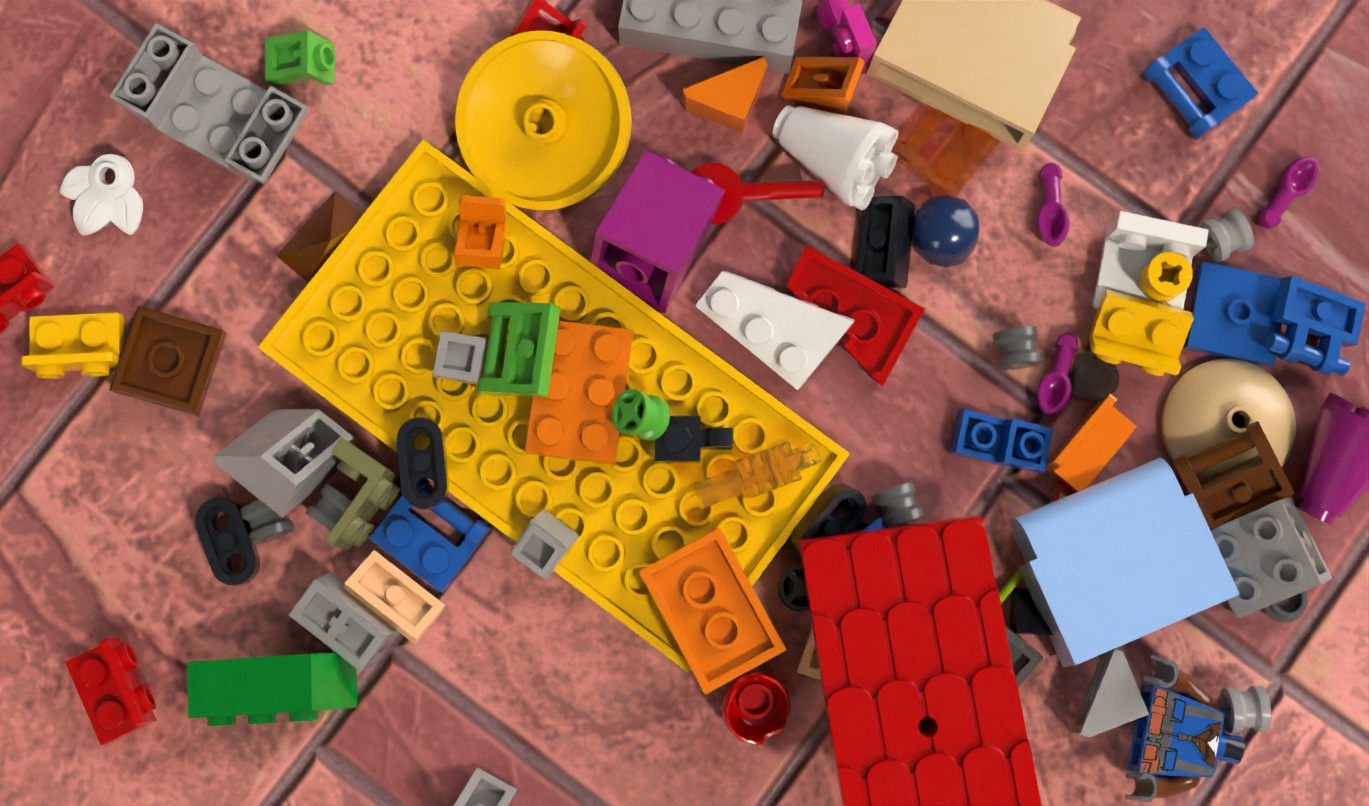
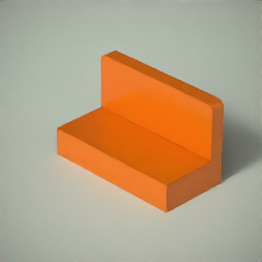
M1111 393L1098 400L1046 464V470L1075 493L1086 489L1137 428L1134 423L1113 407L1117 398Z

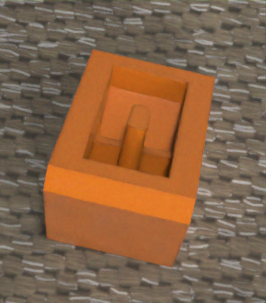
M765 57L683 89V105L685 110L743 133L766 78L768 64Z
M796 57L781 96L786 100L808 108L846 115L865 61L860 57Z

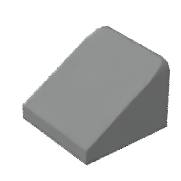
M542 510L531 520L510 554L546 581L574 545L579 535L549 512Z

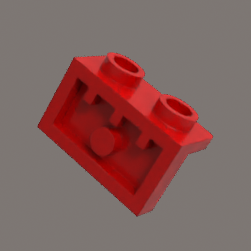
M20 243L15 244L0 255V334L8 328V321L22 311H30L39 306L45 300V294L54 288L51 281L27 249Z
M108 637L100 641L99 646L65 661L101 746L116 741L157 721L152 711L156 709L155 698L146 684L141 685L134 669L138 667L136 654L130 644L127 642L123 643L121 638Z

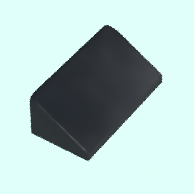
M904 196L872 197L869 205L864 210H861L855 265L856 272L884 287L907 288L915 216V204Z

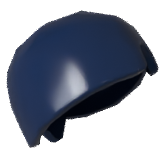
M949 195L929 198L917 210L914 217V249L932 265L947 268L963 263L974 251L978 241L980 225L977 213L965 199Z

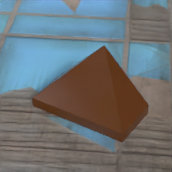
M334 191L276 256L309 283L363 214L339 193Z

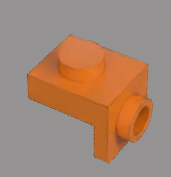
M461 196L459 201L460 224L454 252L455 266L500 269L507 229L505 200L487 196Z

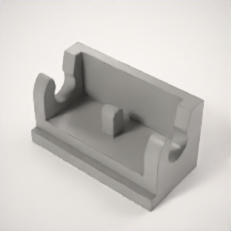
M332 572L314 579L289 614L291 618L360 672L382 654L380 652L382 647L398 633L396 629L344 589V582Z

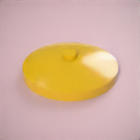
M554 31L519 33L489 48L475 62L466 75L457 99L455 113L456 135L466 165L479 181L512 205L525 209L556 210L579 204L599 192L619 169L627 152L631 136L632 118L630 102L626 88L616 69L605 56L588 43Z

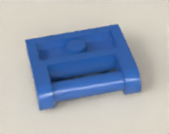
M1205 26L1170 52L1158 58L1142 72L1149 83L1154 81L1191 126L1188 131L1195 140L1201 138L1258 94ZM1175 67L1211 113L1206 116L1171 74L1169 71L1171 68Z
M427 479L419 484L421 495H429L433 491L429 487L430 481ZM402 495L369 539L438 591L444 593L488 535L491 527L481 519L476 522L445 499L441 505L430 510L466 536L461 545L457 547L411 513L414 506L409 504Z

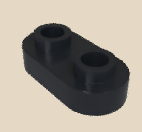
M423 417L410 419L401 426L397 434L401 491L405 500L412 506L422 510H430L441 505L449 492L445 439L442 430L432 420ZM422 434L428 435L430 438L429 446L424 450H417L414 445L416 437ZM425 479H431L434 483V490L429 495H421L419 492V484Z
M838 483L829 487L793 529L789 540V547L793 556L801 561L798 540L852 533L865 514L866 502L862 493L844 483Z
M217 497L207 500L199 507L195 517L196 529L214 576L224 584L242 586L251 582L258 574L260 557L256 546L250 542V529L247 521L242 519L240 506L226 498ZM226 513L229 517V524L225 529L219 530L216 526V519L220 514ZM241 555L245 561L242 570L235 572L231 568V561L235 556Z

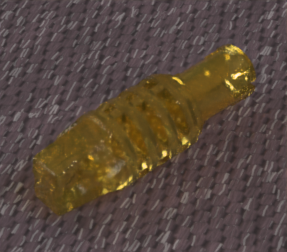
M785 442L735 460V463L731 464V470L700 480L694 484L701 504L705 508L741 494L743 498L748 497L750 499L802 480L799 471L820 464L821 459L816 445L813 443L791 449L790 443Z

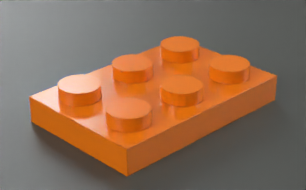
M559 321L548 397H532L525 447L526 454L616 466L620 432L613 425L612 409L619 395L626 391L633 330Z
M720 527L639 571L704 695L786 651L783 642Z

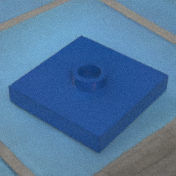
M1201 262L1198 265L1190 308L1194 319L1183 349L1228 359L1242 360L1265 367L1274 366L1277 353L1267 350L1264 347V342L1269 333L1273 332L1279 335L1281 333L1282 324L1272 320L1281 278L1209 262Z

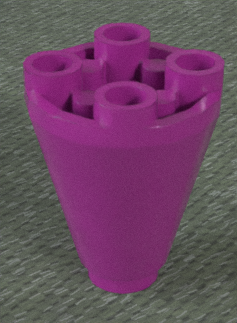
M1330 392L1320 408L1299 497L1303 499L1298 509L1332 525L1336 516L1341 518L1369 489V409L1356 407L1355 411L1352 412L1351 410L1355 404Z

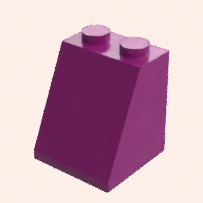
M645 150L596 231L590 262L646 304L666 313L719 211L725 190L716 186L709 178L696 176L678 167L671 159L665 156H657Z

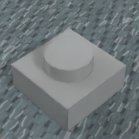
M441 331L433 376L439 379L477 385L482 374L487 347L486 338Z

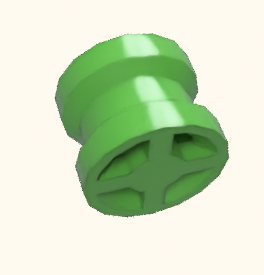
M628 389L619 395L613 405V425L622 434L635 435L640 439L653 441L666 431L669 424V406L664 399L658 396L647 395L636 389Z

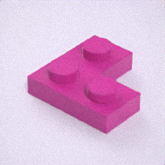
M819 0V4L815 5L816 14L822 28H830L835 40V43H832L834 57H860L865 61L861 75L866 74L877 42L860 3L849 7L847 0Z

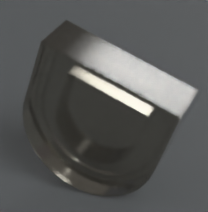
M1077 353L1074 356L1070 399L1098 402L1106 395L1113 394L1117 390L1119 373L1114 364L1105 362L1094 355Z

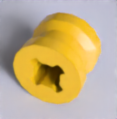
M1176 252L1158 254L1142 268L1139 275V286L1142 293L1148 299L1155 302H1168L1183 293L1190 286L1192 268L1189 261L1183 255Z

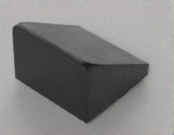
M1014 588L1011 592L1010 628L1016 634L1053 635L1034 604L1029 590Z

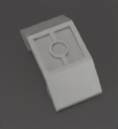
M155 23L109 96L111 100L161 134L231 173L261 184H265L310 110L305 104L276 88L269 86L268 90H265L203 56L194 43L158 23Z

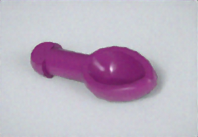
M1311 156L1300 157L1285 167L1280 175V188L1268 205L1259 211L1257 220L1261 227L1266 229L1276 227L1282 221L1280 217L1292 200L1305 195L1314 186L1318 175V162L1315 158Z
M1047 163L1042 166L1039 176L1043 185V206L1037 214V229L1042 240L1047 245L1056 247L1065 240L1069 232L1070 219L1067 209L1061 204L1060 179L1063 178L1061 168L1055 163Z
M1064 333L1058 337L1055 343L1057 349L1051 372L1047 373L1040 380L1037 389L1038 406L1042 413L1048 417L1060 413L1067 405L1071 396L1072 387L1068 374L1074 352L1078 351V339L1070 333Z

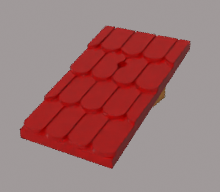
M973 515L798 540L842 806H1042L1017 679L1012 665L999 590L996 586L987 533L982 516Z

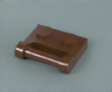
M1258 421L1245 426L1247 431L1189 458L1184 454L1173 459L1189 494H1194L1210 531L1295 494ZM1256 447L1259 456L1202 482L1196 476L1197 473Z

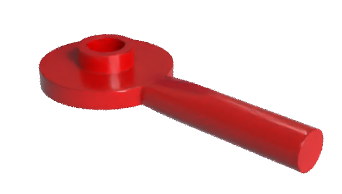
M706 163L691 172L696 176L709 178L716 186L725 190L719 211L712 225H719L730 221L738 214L744 201L823 198L824 196L823 180L743 184L739 175L732 168L721 163Z

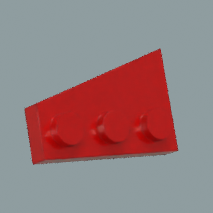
M806 246L786 284L800 300L855 320L839 341L883 387L925 308L809 246Z

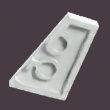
M728 271L720 273L695 305L797 390L803 386L855 322L852 318L838 315L815 304L775 291L773 288Z

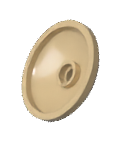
M1216 359L1197 365L1183 374L1174 383L1163 404L1161 433L1165 448L1173 461V459L1184 454L1189 458L1247 431L1245 426L1258 421L1281 467H1283L1294 446L1296 418L1286 391L1267 371L1242 360ZM1234 413H1238L1243 417L1244 426L1242 428H1237L1232 423ZM1256 447L1197 473L1196 476L1202 482L1259 456Z

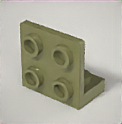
M341 437L330 452L342 460L337 469L364 486L325 541L333 547L350 551L353 545L359 548L369 537L374 528L370 521L379 508L386 510L395 500L400 491V487L396 485L400 480V476Z

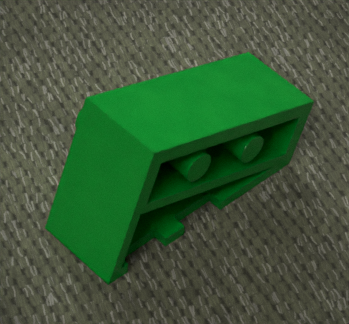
M337 653L187 662L188 718L207 717V726L236 725V716L248 715V724L277 722L276 713H289V722L318 720V711L358 707L357 669Z

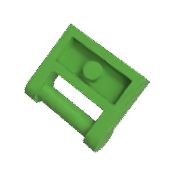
M489 303L487 317L491 319L483 376L479 378L476 392L490 396L548 397L561 308L551 303ZM510 322L502 378H500L507 337L508 323Z

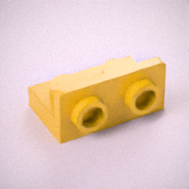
M1105 289L1088 336L1090 348L1099 359L1111 364H1121L1122 361L1139 365L1141 370L1155 376H1164L1165 372L1178 375L1181 369L1179 356L1194 317L1192 312Z
M121 313L30 317L29 356H21V366L36 372V377L44 379L65 377V371L81 370V375L99 377L110 375V369L117 368L124 348V315Z

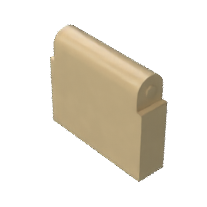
M902 0L874 53L866 75L1018 150L1024 151L1035 134L1076 50L1070 43L1076 33L1081 17L1048 0Z

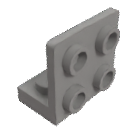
M1293 497L1280 499L1211 531L1240 595L1228 599L1230 607L1237 618L1251 614L1333 579Z

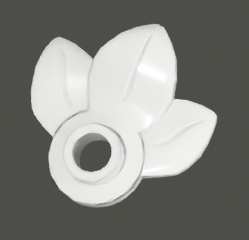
M105 154L98 157L91 166H77L65 176L60 193L71 200H76L73 207V220L81 235L86 236L98 232L108 225L110 221L129 235L134 234L138 229L143 213V200L133 188L134 170L129 161L117 154ZM109 168L115 172L116 176L112 184L107 183L105 180V172Z

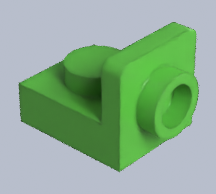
M308 30L265 39L266 82L273 85H282L312 79L324 85L334 83L336 55L333 42Z

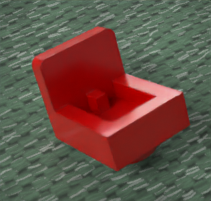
M530 0L510 34L513 36L529 31H554L585 41V38L581 35L587 27V23L581 19L570 20L544 0Z

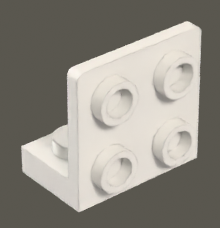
M1120 211L1107 224L1093 297V308H1099L1105 289L1155 302L1148 299L1142 293L1139 286V275L1142 268L1158 254L1164 252H1176L1183 255L1191 265L1193 256L1206 247L1209 230ZM1187 289L1173 300L1156 303L1183 310Z

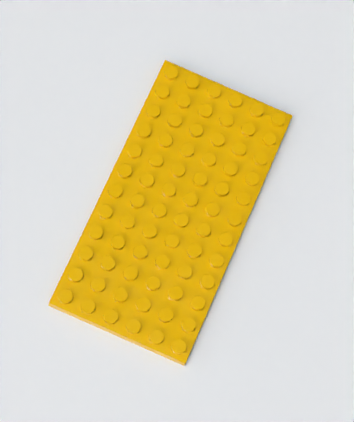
M423 139L260 343L258 348L395 452H397V434L405 422L417 417L432 420L439 426L444 435L449 492L516 543L531 520L542 510L549 512L579 535L578 539L554 572L689 673L691 669L639 571L720 527L750 584L753 586L850 453L507 200H505L507 229L500 269L455 266L454 252L460 224V197L466 195L504 198ZM491 302L551 303L561 308L559 321L633 330L626 390L636 389L647 395H655L664 399L669 406L670 416H701V429L732 428L733 450H701V463H655V440H643L635 435H626L620 432L616 466L526 454L525 447L532 396L484 395L476 392L475 384L435 378L433 370L440 333L445 331L486 338L488 342L491 319L487 317L488 305ZM510 322L508 323L507 337L500 378H502ZM483 363L481 378H482V376H483L484 363ZM425 434L419 435L414 441L417 450H424L430 444V438Z

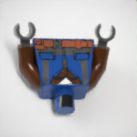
M1151 656L1150 660L1156 662V674L1153 677L1149 675L1143 676L1145 682L1154 684L1142 685L1141 696L1149 715L1136 719L1127 770L1133 772H1126L1125 778H1131L1135 781L1134 792L1131 795L1125 794V799L1131 801L1151 802L1154 798H1169L1197 787L1201 777L1212 778L1214 776L1217 760L1239 764L1244 754V738L1222 732L1224 713L1213 708L1212 697L1189 675L1178 670V666L1174 661L1157 656Z

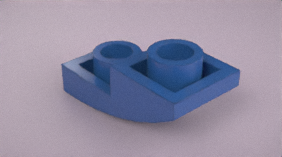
M962 409L957 411L949 454L1021 470L1045 473L1053 429L1013 418L1004 420Z

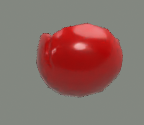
M755 670L746 672L731 681L725 690L721 700L723 721L738 741L755 746L763 745L764 740L772 735L781 733L785 727L786 718L789 716L791 709L789 692L773 674Z

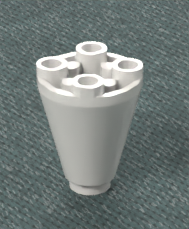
M788 105L780 112L773 127V137L779 139L780 145L818 180H823V185L843 203L860 210H864L869 205L874 194V186L879 178H888L897 162L898 156L891 151L899 132L885 123L802 106L794 108Z

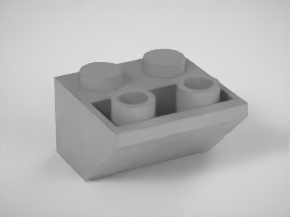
M319 409L272 410L214 455L212 461L283 518L339 471L337 466L342 460L330 452L341 437L352 443L354 437Z

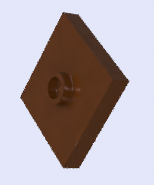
M137 306L109 391L199 417L226 332L218 328Z

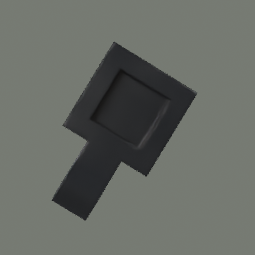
M670 416L666 431L659 438L655 439V463H701V450H733L732 428L701 429V416Z

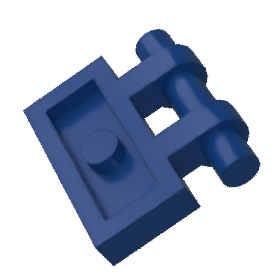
M1294 276L1281 278L1272 320L1287 327L1284 336L1273 332L1269 333L1265 339L1264 347L1267 350L1276 352L1279 359L1287 362L1301 361L1309 364L1310 368L1315 372L1324 375L1334 373L1344 376L1350 368V361L1339 356L1341 346L1349 347L1358 344L1366 303ZM1307 334L1320 338L1317 348L1305 344Z

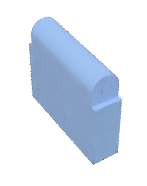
M1157 458L1012 519L1013 534L1026 562L1018 566L1034 604L1053 634L1049 635L1062 667L1078 665L1240 595L1194 494L1184 496L1173 470L1162 458Z

